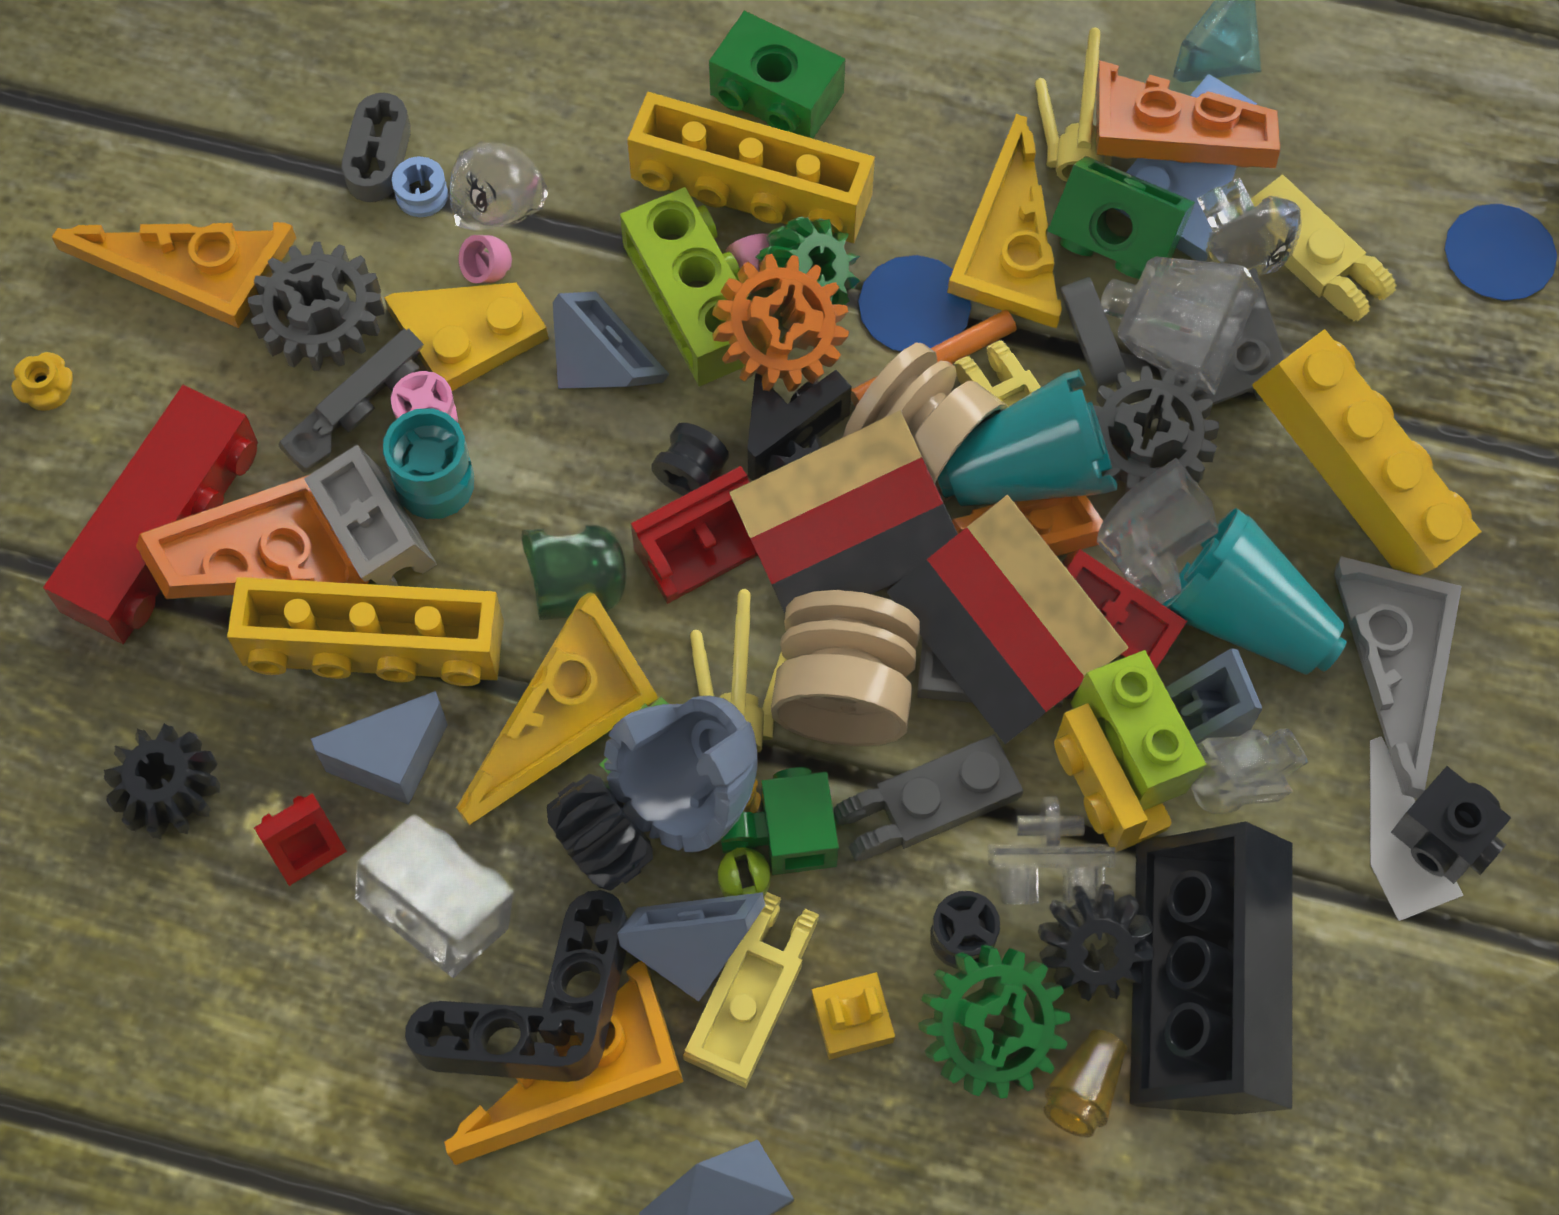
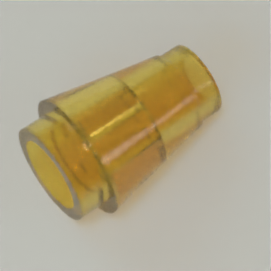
M1099 1029L1090 1031L1087 1039L1083 1041L1044 1091L1047 1102L1043 1111L1054 1125L1079 1137H1091L1094 1135L1097 1127L1107 1124L1123 1065V1058L1127 1052L1125 1043L1107 1031Z

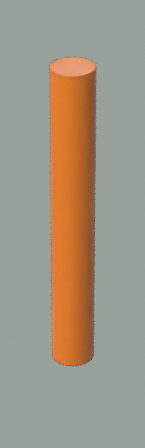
M1003 310L931 349L936 352L937 363L939 361H948L954 364L955 361L969 356L1015 332L1017 329L1016 323L1009 311ZM876 377L852 389L851 400L855 407Z

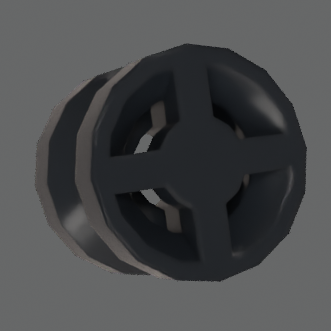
M687 422L678 423L670 434L671 446L668 451L657 455L651 468L656 478L665 486L684 496L711 482L709 477L713 471L720 470L729 458V451L709 431Z
M958 891L948 895L938 905L930 929V944L935 955L944 964L958 969L955 955L960 952L970 955L978 963L981 946L989 945L995 947L1000 932V916L995 905L984 895L974 891ZM972 937H975L978 942H976L975 940L963 941V939H970Z

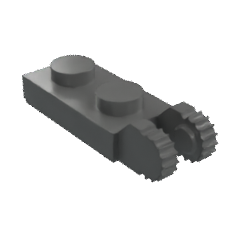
M994 734L878 783L876 789H867L853 797L842 800V802L833 807V813L837 824L844 825L857 822L867 816L885 810L892 825H885L864 833L848 846L854 860L861 861L902 845L903 849L1001 808L1021 798L1024 790Z

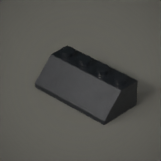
M1247 821L1137 843L1135 899L1139 904L1136 915L1147 916L1152 923L1153 931L1144 940L1152 945L1155 953L1153 960L1135 962L1143 978L1141 984L1133 983L1129 1104L1137 1107L1233 1115L1292 1109L1293 843Z

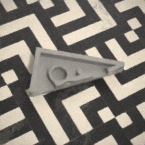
M1341 556L1335 567L1334 577L1402 795L1419 798L1426 787L1462 586Z

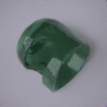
M584 524V531L582 533L570 536H550L545 533L544 528L522 530V545L534 581L539 620L569 618L579 599L588 592L596 594L606 612L613 609L621 601L627 579L626 562L621 543L613 532L606 527L596 524Z

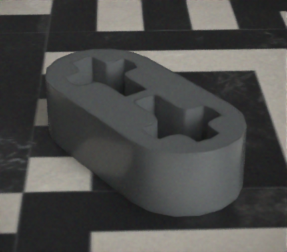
M375 93L367 96L358 104L354 113L342 158V172L350 194L364 202H378L386 199L394 192L392 185L393 172L405 158L411 134V125L403 101L395 95ZM383 117H391L392 121L384 124L381 137H376L374 125L380 124ZM372 157L377 158L380 171H373L370 179L361 178L360 173L368 172Z
M1090 277L1060 287L1069 319L1097 389L1101 385L1108 387L1116 384L1118 373H1126V369Z

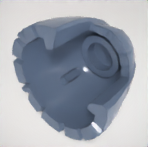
M710 695L697 696L684 704H664L629 713L613 726L609 733L611 739L606 741L604 756L608 758L604 763L605 770L611 771L607 776L610 790L617 800L625 803L622 809L627 817L642 832L650 831V838L660 837L662 845L675 850H680L684 847L685 852H699L721 840L739 820L751 797L756 779L757 744L751 723L745 720L743 714L732 703L720 697Z

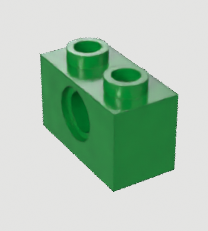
M744 10L709 60L710 95L716 97L722 105L731 110H743L767 122L771 127L813 139L844 93L846 59ZM770 80H778V81H780V82H769V81H770Z
M1085 156L1073 165L1047 232L1061 237L1060 245L1071 252L1089 257L1093 256L1094 252L1115 260V269L1127 276L1139 280H1147L1150 275L1158 279L1169 266L1195 202ZM1118 208L1130 216L1133 226L1131 235L1120 236L1109 229L1106 222L1108 209Z

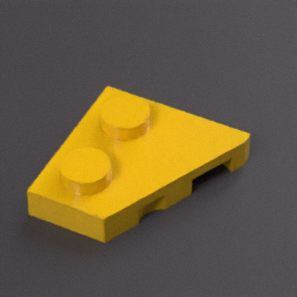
M516 282L391 293L384 297L387 310L401 331L404 328L406 330L410 329L424 344L418 357L427 371L434 372L443 377L452 391L549 339L546 325Z

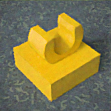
M877 972L812 989L811 997L829 1060L894 1043L895 1033Z

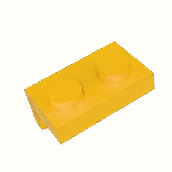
M1089 703L1065 712L1054 741L1058 759L1065 772L1069 776L1074 775L1084 795L1083 803L1088 819L1098 834L1103 833L1113 854L1166 832L1172 823L1166 808L1161 803L1143 810Z

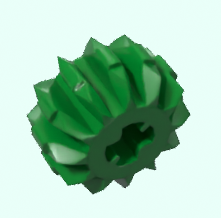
M797 217L788 221L785 227L781 226L773 229L766 236L769 247L760 250V253L755 257L762 262L766 255L772 254L777 261L778 267L784 268L791 255L798 256V271L805 274L813 266L818 265L821 267V272L817 282L822 287L835 282L839 286L830 299L832 305H846L850 302L847 290L855 288V285L860 282L849 271V266L855 264L860 256L846 253L844 245L849 233L838 232L832 234L830 219L824 220L820 218L811 222L808 217Z

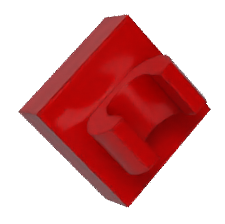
M313 793L305 798L297 796L292 799L293 805L274 816L268 813L262 817L261 824L254 827L289 886L347 852Z

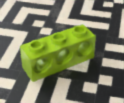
M684 187L621 213L623 246L698 386L700 387L742 369L744 364L739 359L727 364L722 360V357L730 348L729 341L720 342L713 340L712 331L726 322L712 315L713 308L718 300H727L720 291L729 278L739 281L737 273L740 268L730 251L722 254L715 241L717 238L716 226L705 205L696 207L689 192ZM670 234L682 236L681 238L676 240H666L662 238ZM692 281H704L709 283L708 285L699 288H694L687 285ZM748 337L749 341L756 348L750 337Z

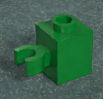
M795 767L776 772L773 775V779L761 780L763 812L752 813L743 811L739 820L721 839L723 853H729L736 848L753 849L757 846L768 845L772 876L837 867L839 846L827 772L812 774V771L808 768Z

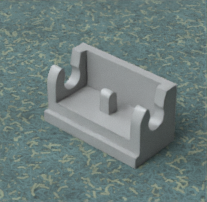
M355 445L304 478L363 581L367 582L372 579L378 585L398 586L393 575L400 569L411 566L413 571L423 574L437 565L382 469L358 445Z

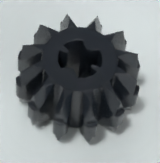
M164 723L156 739L152 740L145 730L137 729L135 739L138 746L133 750L124 746H115L114 755L122 765L104 770V780L110 787L114 788L107 795V803L114 812H123L122 822L131 831L136 832L146 825L148 833L153 838L161 840L168 824L173 823L179 833L188 834L189 822L186 817L192 812L198 816L209 817L211 809L202 797L220 793L219 781L210 774L217 768L218 763L211 751H201V740L190 731L178 738V734L173 726H168ZM165 774H172L173 778L168 783L165 779H162L161 776ZM157 780L164 787L153 790L152 785Z
M588 774L577 783L575 781L571 782L558 792L559 796L546 805L548 824L555 832V837L564 846L567 854L575 861L581 872H584L590 881L599 888L612 891L622 882L624 884L628 883L642 872L640 869L653 860L651 841L627 817L622 809L624 803L617 800L610 790L608 783L603 781L601 777Z
M1102 883L1097 889L1094 899H1089L1084 888L1075 885L1072 889V896L1076 904L1069 908L1061 901L1052 900L1049 908L1058 922H1047L1039 925L1038 934L1040 939L1049 944L1039 953L1042 964L1047 968L1056 969L1054 980L1056 984L1062 986L1063 990L1078 983V991L1081 998L1086 999L1088 1002L1095 995L1098 985H1104L1109 997L1117 999L1120 995L1117 981L1124 977L1129 982L1141 984L1143 975L1135 962L1153 960L1155 951L1152 945L1144 940L1153 931L1152 923L1147 916L1136 915L1139 904L1130 894L1122 896L1115 901L1112 887L1109 884ZM1092 934H1096L1098 940H1102V934H1105L1108 940L1106 945L1096 950L1095 945L1091 943L1090 951L1087 950L1084 944L1085 939Z

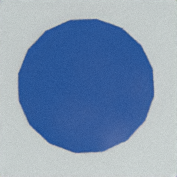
M1499 203L1476 206L1459 215L1448 229L1444 248L1450 269L1463 285L1481 296L1502 301L1524 299L1543 289L1555 272L1557 260L1553 238L1537 218L1520 208Z
M919 255L896 257L876 267L864 281L858 300L861 320L872 337L888 348L902 352L916 342L924 343L929 348H932L961 333L967 327L972 307L970 300L947 293L953 269L937 259Z

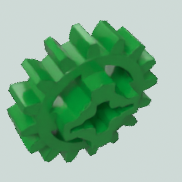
M989 945L981 946L978 963L970 955L962 952L956 954V965L959 972L953 976L938 969L934 976L943 986L939 995L923 994L921 999L926 1005L935 1009L934 1018L925 1019L918 1023L920 1031L936 1036L937 1039L925 1050L926 1056L935 1062L947 1060L941 1075L953 1084L965 1076L964 1090L976 1096L981 1095L987 1082L991 1093L1000 1099L1008 1097L1009 1081H1014L1026 1091L1034 1089L1030 1072L1034 1068H1038L1051 1074L1055 1068L1046 1057L1049 1048L1066 1049L1068 1042L1054 1034L1055 1025L1070 1021V1013L1054 1008L1052 1004L1064 993L1062 986L1053 982L1041 984L1048 968L1037 961H1032L1024 967L1025 953L1012 948L1007 950L1002 961L998 949ZM985 979L981 989L966 997H962L974 984ZM1026 994L1029 995L1033 1005L1034 1021L1031 1020L1024 1006ZM988 1014L1004 1016V1022L1000 1029L984 1026ZM953 1022L959 1023L966 1038L962 1049L967 1053L966 1057L956 1042ZM1025 1046L1016 1057L1005 1062L1007 1055Z

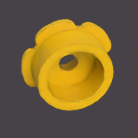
M43 352L39 356L25 357L16 365L13 372L16 380L12 382L11 388L13 394L20 402L27 403L36 410L48 411L58 408L69 398L73 374L69 368L65 367V361L59 355ZM39 376H47V378L44 381L39 383L36 382V379Z

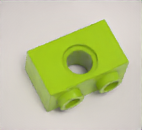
M1143 650L1086 673L1070 704L1075 709L1089 703L1143 810L1187 793L1207 764L1146 651Z

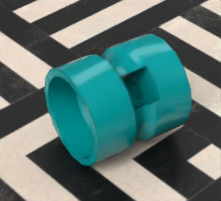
M433 408L415 409L397 418L389 426L383 439V455L401 504L411 514L425 519H443L457 513L469 502L474 491V471L465 436L459 423L448 413Z

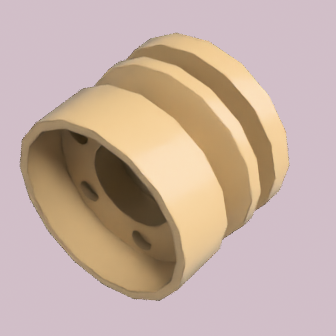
M916 342L904 349L889 362L871 383L856 405L846 425L843 437L901 410L943 503H946L951 497H944L938 482V477L944 466L977 425L1008 406L976 381H967L952 391L957 377L956 367L948 361H939L937 363L936 352L924 343Z
M844 590L813 591L795 597L786 606L784 619L786 632L781 638L782 656L787 660L776 671L771 704L772 718L786 730L802 737L828 744L877 746L899 740L907 733L912 688L911 683L905 677L915 670V648L918 646L920 633L919 619L908 608L890 599L864 592Z

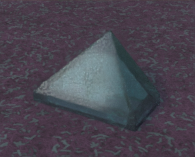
M1215 0L1181 43L1173 77L1181 82L1204 80L1208 74L1219 78L1261 72L1255 0Z

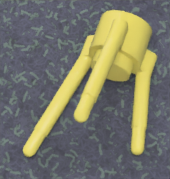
M1096 27L1089 30L1079 123L1067 126L1065 133L1060 138L1046 81L1043 78H1038L1035 82L1037 100L1047 143L1046 165L1050 168H1056L1057 176L1065 182L1069 178L1073 165L1085 156L1109 166L1112 163V156L1096 155V126L1093 125L1101 35L1100 30Z
M742 589L738 592L732 690L730 693L720 695V698H724L732 703L743 714L745 720L751 723L758 753L762 750L763 740L773 739L774 719L772 718L771 704L776 671L787 659L782 656L781 651L763 707H758V697L746 693L751 594L747 589ZM696 629L691 631L690 641L699 696H714L701 631Z

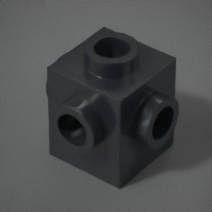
M1446 766L1404 814L1391 833L1411 849L1412 857L1423 869L1435 876H1444L1454 884L1469 867L1481 875L1506 846L1496 836L1512 817L1500 809L1499 801L1489 790L1479 784L1468 783Z

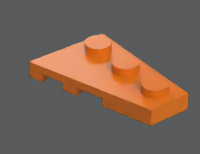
M1099 60L1096 84V155L1116 156L1124 159L1143 158L1170 160L1180 163L1197 162L1235 165L1245 168H1276L1280 153L1278 111L1209 91L1197 98L1169 90L1171 80L1149 75L1146 83L1119 76L1118 65Z
M307 476L140 533L136 546L166 599L234 595L236 577L368 584L369 580L365 582L360 578L304 480Z

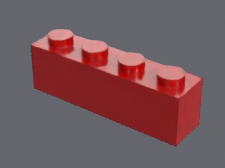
M184 384L181 386L43 586V589L60 613L123 645L134 629L141 628L148 621L154 610L155 597L160 591V587L136 547L140 533L223 505L225 492L237 475L242 476L248 471L257 453L258 441L247 415Z

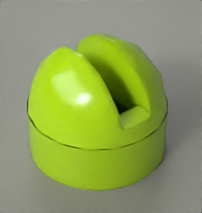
M736 848L722 858L718 866V885L725 897L762 892L764 896L769 889L770 866L766 858L752 848ZM736 861H748V868L754 883L753 886L742 888Z

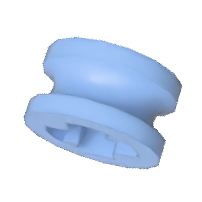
M412 157L401 162L394 170L392 176L393 190L397 204L403 212L410 216L422 218L439 212L446 204L448 190L444 171L436 161L427 157ZM425 180L429 181L431 187L429 191L420 194L419 188H416L415 194L411 193L410 184L420 181L421 186H424Z

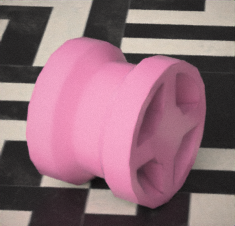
M428 371L413 372L401 378L394 386L391 404L396 419L402 414L415 409L433 408L448 413L458 422L451 387L438 374Z

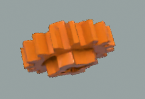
M772 254L764 257L760 263L759 272L751 263L746 262L737 273L739 281L729 278L720 291L727 300H718L712 312L714 317L726 321L719 325L712 334L714 341H729L730 348L722 357L723 362L727 364L739 359L744 364L740 374V379L744 382L752 377L755 372L763 375L762 386L763 390L766 391L771 390L778 378H783L784 385L789 392L795 391L801 384L802 374L812 384L817 382L824 374L822 365L832 367L841 356L834 346L842 345L849 335L848 330L836 325L849 312L848 307L840 304L832 305L830 300L839 286L835 282L822 287L817 282L821 272V267L818 265L813 266L806 274L798 271L799 260L798 256L791 255L784 268L778 267L777 261ZM774 287L773 293L766 298L754 296L752 300L746 299L757 290ZM782 305L780 316L783 317L782 325L789 330L779 342L781 330L778 329L779 322L778 319L772 316ZM748 337H750L756 348L749 341ZM809 345L814 346V349L807 355L798 359L787 360L788 354L795 347L806 350Z

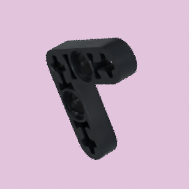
M595 890L578 896L569 905L564 916L542 1008L452 1001L430 1002L419 1007L411 1015L405 1028V1039L408 1047L418 1062L426 1069L445 1073L560 1082L578 1081L589 1076L598 1067L603 1055L627 952L620 946L617 936L619 930L628 920L619 899L611 892ZM606 915L610 923H602L598 926L594 940L599 951L598 953L591 950L593 945L592 938L586 926L596 925L599 916ZM586 971L596 972L600 975V983L591 994L578 998L567 994V986L575 975ZM448 1026L453 1036H441L436 1046L431 1047L427 1038L439 1036L442 1027ZM509 1027L520 1030V1039L511 1051L501 1055L487 1052V1043L496 1031ZM537 1032L540 1033L545 1043L538 1042ZM577 1035L582 1045L570 1046L567 1056L560 1057L555 1046H566L570 1036ZM462 1039H467V1040H469V1045H470V1049H469V1050H468V1048L466 1047V1045H465V1043L463 1042Z

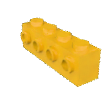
M648 91L627 139L631 179L640 181L650 189L656 191H676L686 187L690 196L695 197L705 205L711 207L726 206L747 212L760 221L770 224L780 222L788 224V221L797 217H808L811 222L820 218L824 220L830 219L832 234L838 232L849 233L846 242L853 244L872 197L875 156Z
M1326 329L1322 330L1252 384L1259 396L1393 569L1420 576L1437 568L1482 532L1472 520L1471 510L1465 500L1457 493L1449 490L1433 469V463L1427 451L1408 437L1394 419L1393 409L1386 398L1370 388L1356 370L1354 359L1349 350L1340 342L1333 340Z
M236 577L227 638L242 666H247L250 670L265 675H280L285 673L288 668L312 670L313 673L332 679L347 678L351 675V672L375 673L378 677L391 682H410L415 679V676L441 677L443 681L452 685L473 686L478 684L480 680H498L504 619L495 591Z

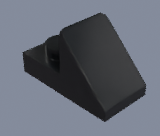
M834 370L819 382L817 381L812 384L808 381L793 394L789 404L784 401L773 387L770 391L763 390L762 376L758 373L755 374L747 447L748 477L752 481L768 474L767 462L771 455L786 457L785 446L789 443L790 439L804 449L809 445L810 439L815 434L821 437L850 415L852 386L837 370Z

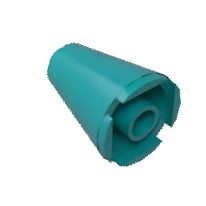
M1077 369L1062 374L977 425L959 445L938 477L944 497L948 498L955 495L960 506L995 504L1007 494L1013 502L1099 495L1117 490L1116 481L1110 474L1103 477L1101 475V472L1113 468L1092 401L1086 403L1082 389L1074 390L1086 386L1080 370Z
M1237 508L1232 509L1200 544L1203 549L1193 563L1187 562L1165 596L1162 605L1187 621L1186 624L1302 674L1307 675L1316 667L1325 672L1334 664L1346 646L1347 641L1340 637L1344 623L1250 515H1245Z

